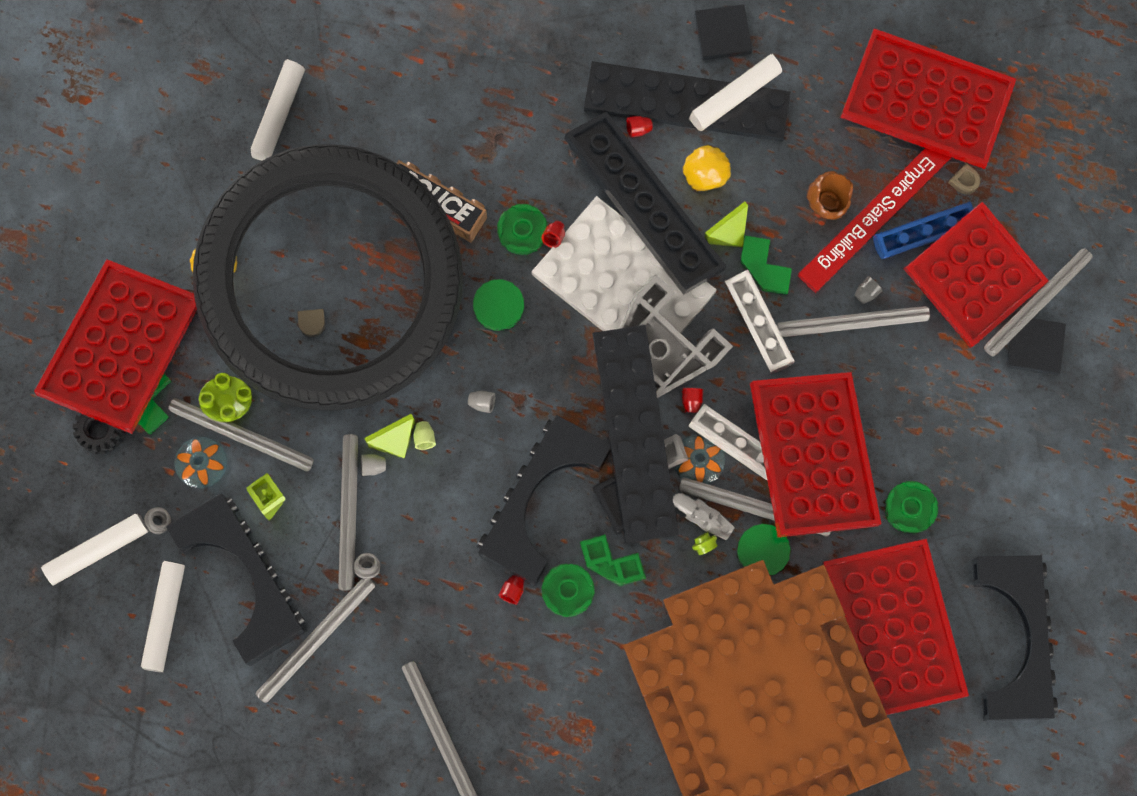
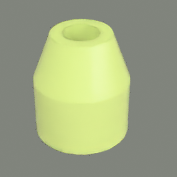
M418 422L413 434L415 448L419 450L433 448L436 445L432 427L429 422Z

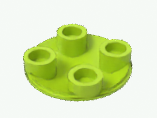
M226 373L217 374L214 379L203 386L199 394V405L203 413L210 419L218 422H230L241 418L247 413L252 403L251 389L239 378L229 376Z

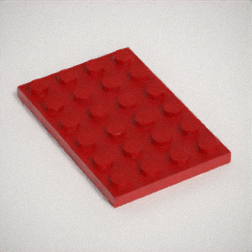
M874 28L840 118L985 169L1017 79Z
M106 259L34 390L35 394L133 434L197 311L194 293Z
M852 372L752 381L750 388L778 537L878 527L881 525Z
M927 539L824 561L822 563L826 568L843 608L846 621L886 715L969 696Z

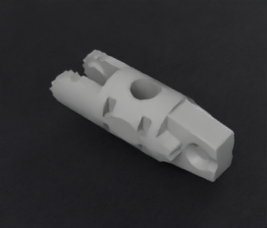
M683 493L673 496L674 505L686 514L685 518L697 524L704 531L724 540L729 538L735 526L723 517L719 511L709 507L699 498L695 501Z

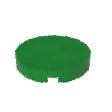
M516 204L501 214L497 223L498 238L509 252L518 255H528L537 251L544 244L541 237L548 223L538 208L529 204Z
M503 279L491 280L484 283L476 291L473 299V311L478 322L485 328L493 331L509 329L521 320L524 312V298L520 289L512 282Z
M906 481L897 485L888 493L885 500V514L888 522L896 530L905 534H917L925 531L934 523L938 515V502L928 486L916 481Z
M760 524L752 526L743 533L738 542L737 556L743 568L764 560L771 577L784 569L789 561L791 549L787 537H778L775 526Z
M560 564L552 568L544 577L542 584V598L547 608L554 614L563 617H575L585 612L592 604L595 594L594 582L590 574L584 568L575 564Z

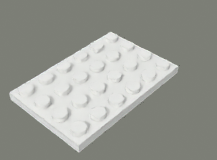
M597 196L565 232V237L559 247H552L531 272L536 279L602 331L620 329L634 296L654 275H657L675 292L658 313L680 333L686 329L717 290L708 282H705L683 295L627 220Z

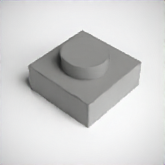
M675 434L664 440L668 469L688 460L679 435Z

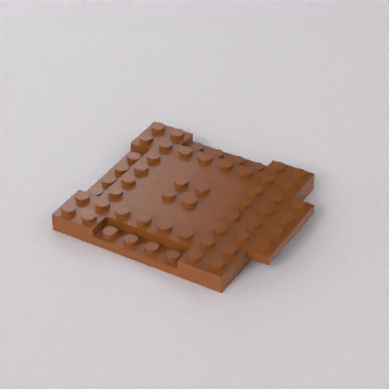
M761 560L664 599L663 602L673 625L623 645L683 796H847L911 770L891 721L886 715L824 565L773 584L764 560Z

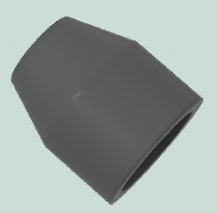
M868 276L858 286L854 296L859 302L865 304L874 300L883 290L874 279Z

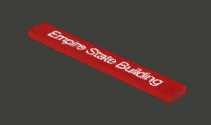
M925 148L798 273V277L811 290L817 293L952 157Z

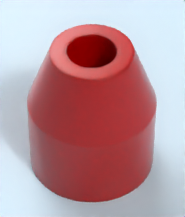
M642 116L628 117L626 119L628 136L630 138L640 137L651 132L653 129L652 120Z
M554 221L546 227L541 237L546 246L550 248L559 247L565 237L564 224L560 221Z
M682 388V403L685 412H699L703 403V389Z
M512 575L503 584L498 596L508 603L517 605L523 594L524 580L516 575Z

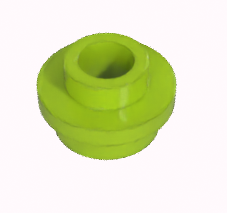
M708 532L694 539L696 543L692 545V548L697 550L699 555L705 554L718 546L716 543L717 537L716 535L710 536Z

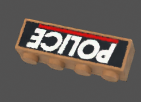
M398 160L397 164L419 179L438 200L449 218L455 234L472 243L487 219L485 206L475 199L471 201L463 197L462 192L454 187H445L437 177L428 174V176L419 172L420 169L410 162L405 164Z

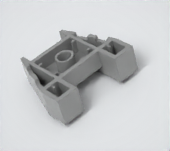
M654 275L634 296L620 328L646 325L658 398L714 367L733 346L714 328L708 330L695 346L658 313L675 292L657 275Z

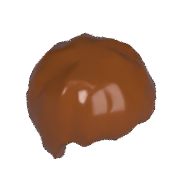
M835 171L820 174L809 185L807 191L809 207L815 214L820 215L824 219L834 220L841 218L851 205L853 184L846 176Z

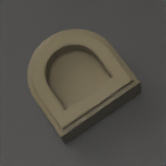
M966 163L948 183L959 193L968 195L974 193L979 187L980 176L975 169Z
M324 309L297 311L298 325L305 336L317 337L322 334L325 329Z

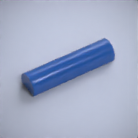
M971 201L875 234L873 241L877 254L881 259H885L936 241L973 209Z

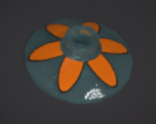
M700 434L688 436L682 440L688 460L674 466L679 477L705 484H711L717 480L725 466L724 451ZM697 454H702L705 457V460L703 462H697L695 460V456Z
M192 438L182 444L177 451L174 461L175 471L180 480L190 487L199 489L211 487L225 473L227 466L226 453L221 445L211 438ZM199 456L203 457V463L196 465L195 459Z

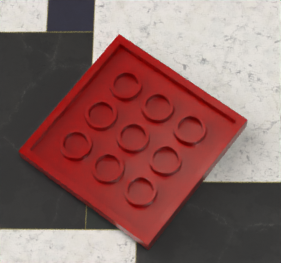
M983 202L979 203L903 268L970 348L975 346L1049 281Z

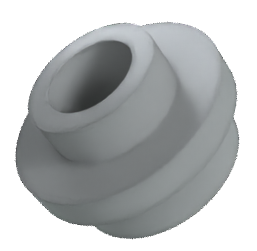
M152 508L144 517L145 527L154 534L164 533L167 531L166 526L171 524V516L163 508ZM153 518H159L161 525L154 524Z
M371 553L361 554L354 562V572L360 578L371 579L380 572V561Z

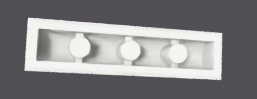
M773 54L768 55L694 109L689 120L698 130L703 131L781 74L782 68Z
M287 59L284 62L251 147L252 158L263 161L273 154L305 71L304 67L294 61Z
M749 270L726 280L725 283L772 374L791 366L795 361Z
M704 404L688 427L767 480L760 441Z
M134 514L44 564L41 569L48 581L54 586L143 536L149 530L145 527L141 515Z
M168 561L162 563L141 667L144 670L163 672L185 569V566L182 564Z

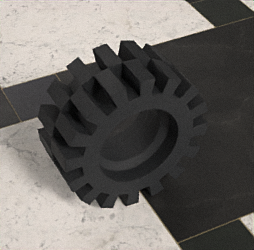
M81 414L80 417L76 415L75 420L77 422L72 427L75 430L73 435L77 442L87 451L89 450L94 454H97V452L106 454V450L113 451V446H119V439L124 437L121 429L108 425V432L104 437L98 439L91 437L89 428L96 419Z

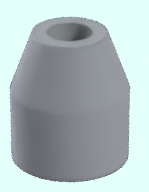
M482 390L471 392L468 397V405L477 411L492 413L495 405V393Z
M375 454L361 455L362 476L377 475L386 471V459Z

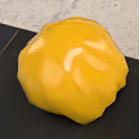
M706 145L695 149L687 156L683 166V174L686 176V180L692 189L708 191L726 184L731 176L729 159L719 148Z

